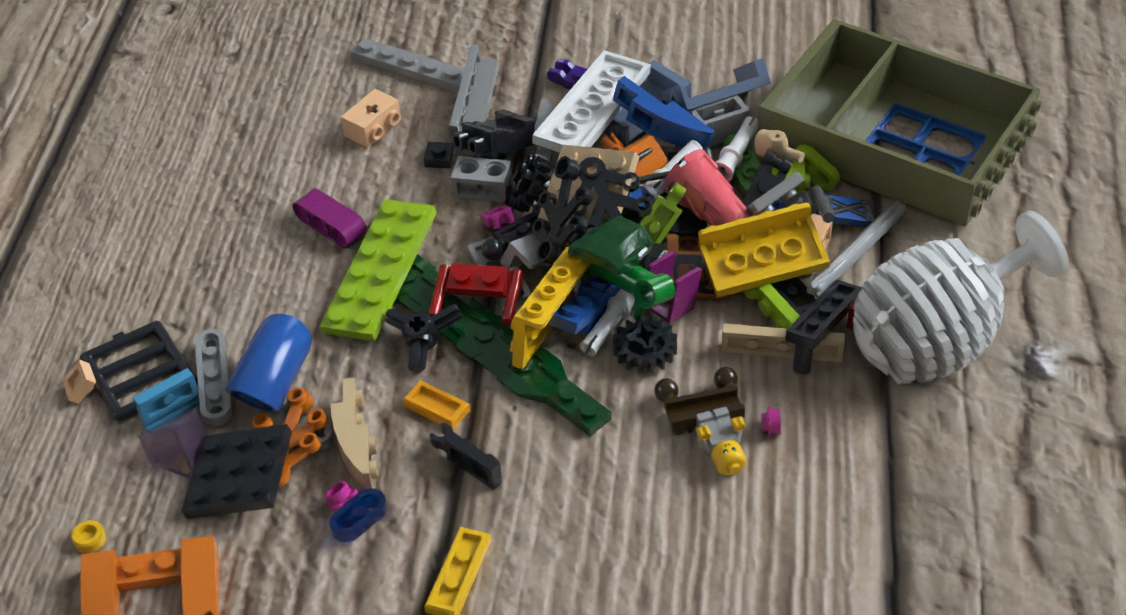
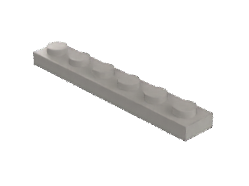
M363 38L351 51L352 60L456 93L459 91L464 68L367 38Z

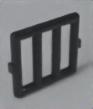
M153 321L126 334L122 331L113 335V340L80 355L81 361L90 364L96 381L95 387L113 419L116 421L124 420L138 413L135 402L121 407L116 398L177 370L181 372L188 368L194 375L160 321ZM153 334L159 340L156 344L100 369L95 363V360ZM164 352L171 359L111 388L105 380ZM194 375V379H195V382H196V385H197L198 380H197L196 376Z

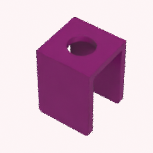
M671 251L648 265L647 270L655 275L660 273L667 274L672 279L676 253ZM697 267L674 281L675 295L669 301V309L658 305L648 308V310L669 324L693 310L702 269Z

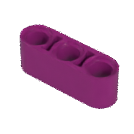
M313 188L292 204L293 211L299 220L342 248L348 247L367 232L364 220L357 213L317 188Z

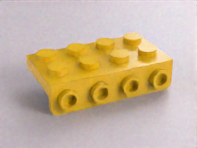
M809 203L793 204L783 209L766 211L760 215L744 219L739 218L729 223L706 227L698 232L699 250L717 298L764 286L767 283L771 284L830 268V260L812 220Z
M568 247L565 248L513 317L511 329L514 330V335L510 345V352L513 353L512 366L524 369L554 327L549 325L550 319L558 308L574 298V286L591 264L575 255L568 254Z

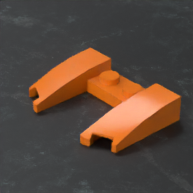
M214 535L181 540V548L122 557H117L115 550L81 554V615H119L120 592L176 583L182 584L183 615H205L209 612L212 615H220L219 550Z

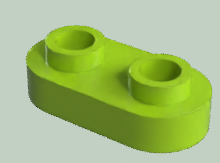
M801 144L795 148V150L805 153L803 160L805 162V173H810V182L815 186H820L823 191H831L839 183L840 175L837 169L813 147Z

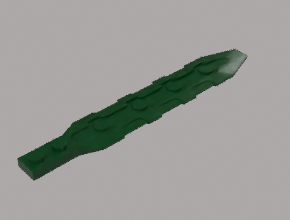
M361 244L354 248L355 253H357ZM417 254L396 300L413 313H428L438 275L436 267ZM445 293L441 310L456 304L462 313V318L439 332L457 346V350L470 360H476L493 373L497 380L519 397L549 405L589 437L612 420L611 411L568 380L561 360L541 345L524 369L512 366L513 353L510 352V345L513 340L514 330L511 329V325L503 324L501 322L502 316L492 313L476 301L474 296Z

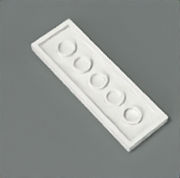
M604 50L534 132L532 143L557 152L561 151L562 145L592 147L623 108L612 100L618 80L626 76L640 86L650 74L651 64Z

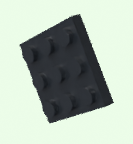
M284 424L203 436L181 510L183 515L187 519L273 508L292 435L289 426Z

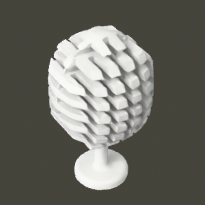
M1027 210L1018 216L1015 223L1017 238L1021 246L991 264L970 249H967L959 238L946 239L945 241H929L924 243V246L916 245L906 249V252H903V254L901 252L892 256L890 260L882 263L867 278L855 301L853 332L861 353L868 362L888 376L889 373L898 385L912 384L911 380L914 381L915 378L919 383L933 381V379H936V376L944 378L954 373V371H960L965 368L971 361H975L984 353V350L995 339L997 330L1000 328L1004 313L1003 296L1005 298V290L1001 282L1002 278L1029 262H1032L1039 271L1049 277H1059L1068 271V255L1057 232L1040 214Z

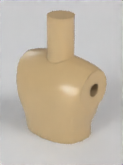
M761 129L756 134L755 152L757 155L763 157L767 149L776 152L775 156L783 160L788 158L798 163L804 160L805 153L790 148L784 132Z

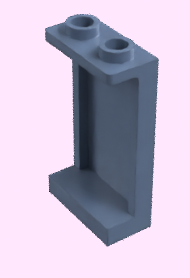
M762 58L733 69L737 81L736 84L690 98L683 83L661 92L660 101L665 105L674 101L688 111L718 100L752 91L771 84Z

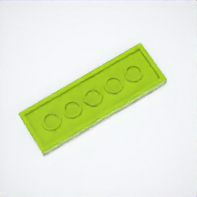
M383 200L320 324L323 334L376 341L384 325L386 312L392 308L437 214L435 205Z

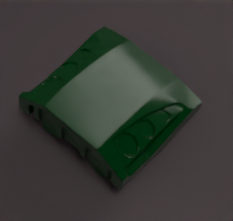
M618 215L602 221L600 225L588 231L579 240L574 241L569 246L568 254L575 255L619 276L639 265L640 260L651 252L653 241L644 226Z

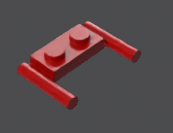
M453 263L451 267L444 264L440 265L428 313L432 316L441 311L445 293L506 297L501 322L511 325L516 312L524 272L519 269L509 271L508 267Z

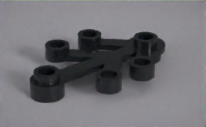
M567 156L561 157L555 166V176L562 179L558 200L556 194L549 191H543L538 200L539 206L544 209L549 221L538 218L532 228L533 233L538 236L540 241L537 249V259L549 268L553 266L554 262L562 254L563 247L574 233L582 234L586 230L587 219L573 214L580 205L588 206L593 200V191L581 186L576 190L574 197L568 203L572 181L579 177L581 167L576 160ZM569 220L568 226L562 231V227Z
M596 157L586 158L579 164L581 167L579 175L582 181L581 186L590 190L594 187L598 195L583 236L586 234L587 229L601 224L605 211L609 218L618 215L622 216L617 206L635 211L642 217L650 215L652 212V202L649 198L640 197L635 199L608 190L605 182L620 185L627 192H634L640 185L637 174L629 172L623 175L607 170L605 163ZM589 167H596L597 172L589 174L587 169ZM628 179L636 181L633 186H628L625 182ZM641 203H646L649 205V208L647 210H640L638 206ZM584 206L580 211H575L573 215L584 216L588 209L587 206Z

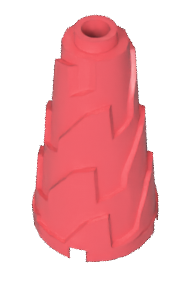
M695 150L684 156L683 159L687 163L682 167L676 163L664 179L663 189L667 194L675 182L686 188V192L678 204L690 210L701 221L705 220L710 226L729 223L739 218L751 217L747 212V207L732 191L733 187L717 169V164L704 150Z

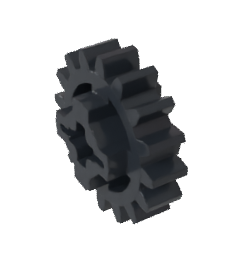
M534 153V155L529 154L527 160L523 159L522 163L516 167V172L509 179L507 189L510 192L506 196L509 199L508 205L511 208L523 213L524 211L529 212L530 207L536 206L541 193L548 189L551 176L548 174L552 167L549 166L550 161L537 153Z
M638 316L635 323L626 320L625 328L617 327V334L613 335V355L617 356L619 364L626 362L627 370L637 367L638 373L641 374L643 369L648 368L650 373H654V367L658 366L663 370L665 369V362H673V355H677V334L672 333L671 325L663 327L662 319L655 323L652 316H649L646 321H642L640 316Z

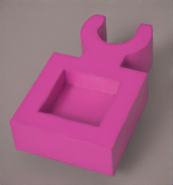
M505 204L479 214L483 225L488 228L492 227L493 230L515 222L511 207Z

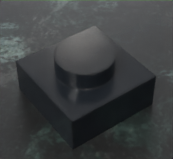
M428 142L423 159L424 167L451 168L455 152L454 143Z

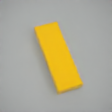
M459 527L424 606L425 613L432 615H460L491 543V534Z

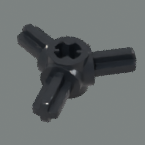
M452 304L432 316L429 313L424 314L420 312L408 315L397 308L387 310L386 323L401 330L403 337L407 338L406 343L410 347L408 369L410 371L421 373L425 370L428 350L438 342L439 336H441L439 331L460 320L462 313L456 304Z

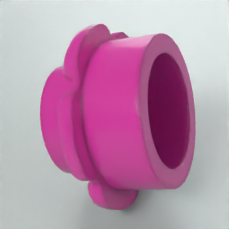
M768 407L767 413H761L762 432L768 431L770 438L772 434H781L780 409Z

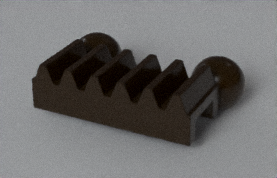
M721 367L715 372L713 380L718 389L677 397L679 388L675 381L669 378L659 380L655 385L654 393L659 401L664 402V408L672 432L674 431L676 435H680L682 430L686 429L688 433H692L696 427L697 414L707 411L713 412V410L727 407L730 419L740 416L742 418L745 417L744 404H741L738 398L736 386L738 376L735 370L730 367Z

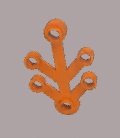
M301 387L292 389L287 395L289 411L284 424L289 426L292 435L278 488L284 486L289 481L291 476L290 468L307 455L319 450L321 443L313 432L324 428L328 423V417L323 409L317 408L307 415L308 422L296 430L300 415L306 414L314 406V400L309 391ZM260 413L253 418L252 425L256 429L273 426V422L267 413ZM299 443L301 447L288 455L289 450Z

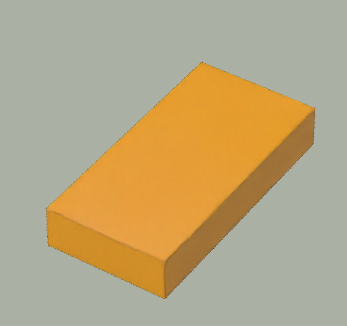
M421 380L402 400L403 407L440 425L446 423L452 427L453 431L471 411L469 403Z

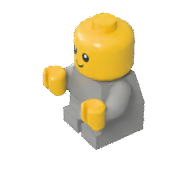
M727 407L696 415L697 441L702 449L712 458L717 471L725 476L738 474L746 464L745 454L739 444L746 424L742 416L730 419Z

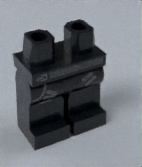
M504 109L495 111V119L486 122L461 123L462 131L453 133L455 149H466L474 156L482 155L491 159L499 157L498 153L504 154L536 145L532 143L535 132L534 119L520 114L517 115V113Z

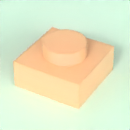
M81 360L75 364L62 380L68 400L78 404L92 391L96 384L90 364Z

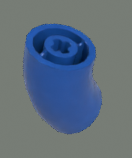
M272 314L263 319L236 365L225 391L250 406L269 413H279L303 362L311 350L312 339L309 330L303 322L286 314Z

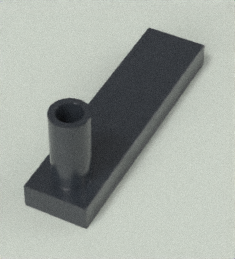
M836 279L786 330L785 341L795 344L794 372L798 374L810 373L813 350L847 315L849 306L856 301L862 287Z

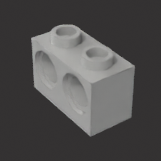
M458 156L451 175L453 198L506 203V196L510 191L507 189L508 183L512 176L511 161Z

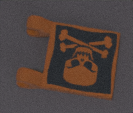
M667 234L666 242L664 243L667 245V253L671 251L676 253L672 273L673 282L699 267L702 269L696 300H731V294L716 297L700 251H679L678 235Z

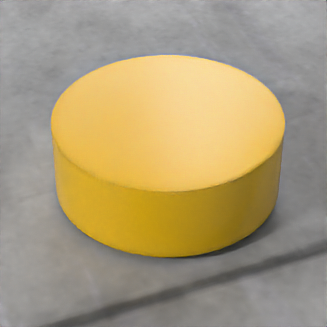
M88 520L79 523L72 530L71 540L77 551L92 553L104 545L106 534L99 522Z

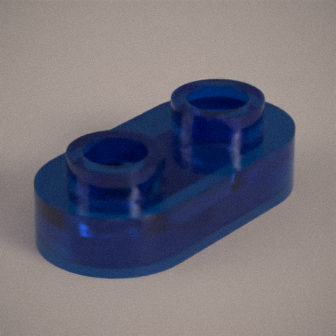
M374 488L364 489L356 494L331 516L329 525L332 536L340 542H351L360 537L386 514L387 503L385 495L380 490Z

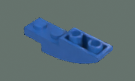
M626 76L618 80L612 100L628 111L626 120L645 132L680 147H685L691 140L697 141L702 148L709 147L714 134V130L674 101L667 105L663 104Z
M594 274L579 285L576 297L558 308L550 319L549 325L573 334L578 332L584 335L589 334L606 311L609 299L616 296L620 288Z

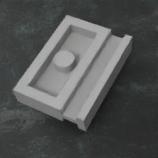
M798 171L752 202L747 207V212L752 217L766 211H773L774 207L772 204L779 199L784 203L796 195L797 192L794 189L804 179Z

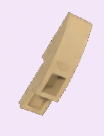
M355 377L342 379L343 402L330 403L331 418L338 449L347 470L356 483L366 493H373V480L378 479L377 460L372 461V455L378 454L376 435L370 436L369 426L364 424L363 413H359V408L364 407L363 390H357Z

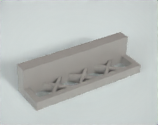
M471 44L450 120L449 127L452 141L453 133L462 131L461 123L486 122L500 65L497 59L481 58L478 44Z

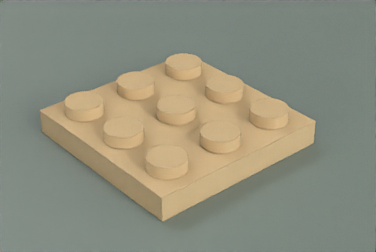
M562 145L558 157L559 160L561 157L567 156L576 160L578 165L586 158L596 157L605 163L607 170L623 175L629 172L635 173L639 156L632 151ZM589 167L587 172L594 174L597 172V168ZM554 169L547 191L556 194L558 200L562 179L555 176ZM579 177L572 181L568 203L574 197L576 190L581 186L582 181ZM628 179L625 183L630 186L632 179ZM605 182L609 191L625 196L628 195L623 186ZM594 187L592 188L593 200L587 206L586 214L582 216L587 219V222L590 220L598 198ZM580 205L576 211L582 210L584 206ZM617 206L620 213H622L623 208ZM541 208L538 218L549 221L544 209ZM606 211L602 221L610 219ZM569 220L562 228H566L568 226Z

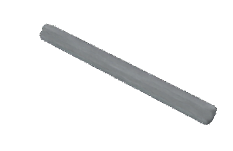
M894 201L830 262V268L821 270L808 283V294H812L814 297L821 296L836 279L849 269L905 214L906 205L901 204L900 201Z

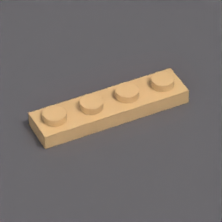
M723 324L722 352L794 358L795 344L785 341L787 330L785 328ZM830 332L813 350L812 360L842 362L845 333Z

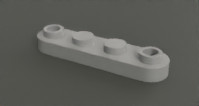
M207 329L199 333L195 338L200 412L206 424L220 426L227 423L233 415L232 397L225 391L230 379L227 345L224 334L221 331Z

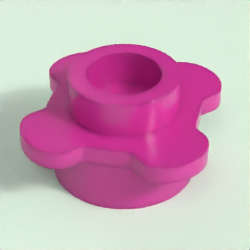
M340 481L325 493L326 506L328 508L331 507L332 511L343 510L354 501V496L358 490L356 488L352 489V486L348 485L345 481Z

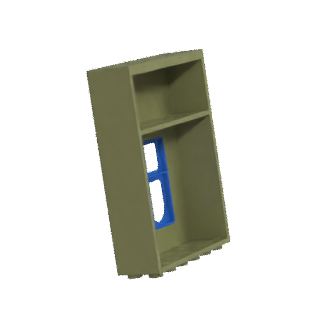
M832 19L759 106L758 132L761 129L780 130L786 134L790 148L795 149L801 144L813 147L837 169L840 179L966 227L973 217L977 218L980 214L983 201H989L994 185L1001 183L1005 169H1010L1013 165L1016 152H1022L1027 136L1032 137L1037 126L1034 116L1038 114L1041 107V101L1038 100L1040 89ZM895 115H901L923 124L913 139L884 130ZM934 129H940L969 140L973 144L974 150L969 155L957 157L923 143ZM876 140H883L913 151L917 155L912 159L873 143ZM928 159L943 162L951 166L955 170V174L928 165L925 162Z

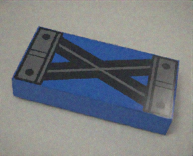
M825 195L834 215V224L867 228L875 220L869 200Z

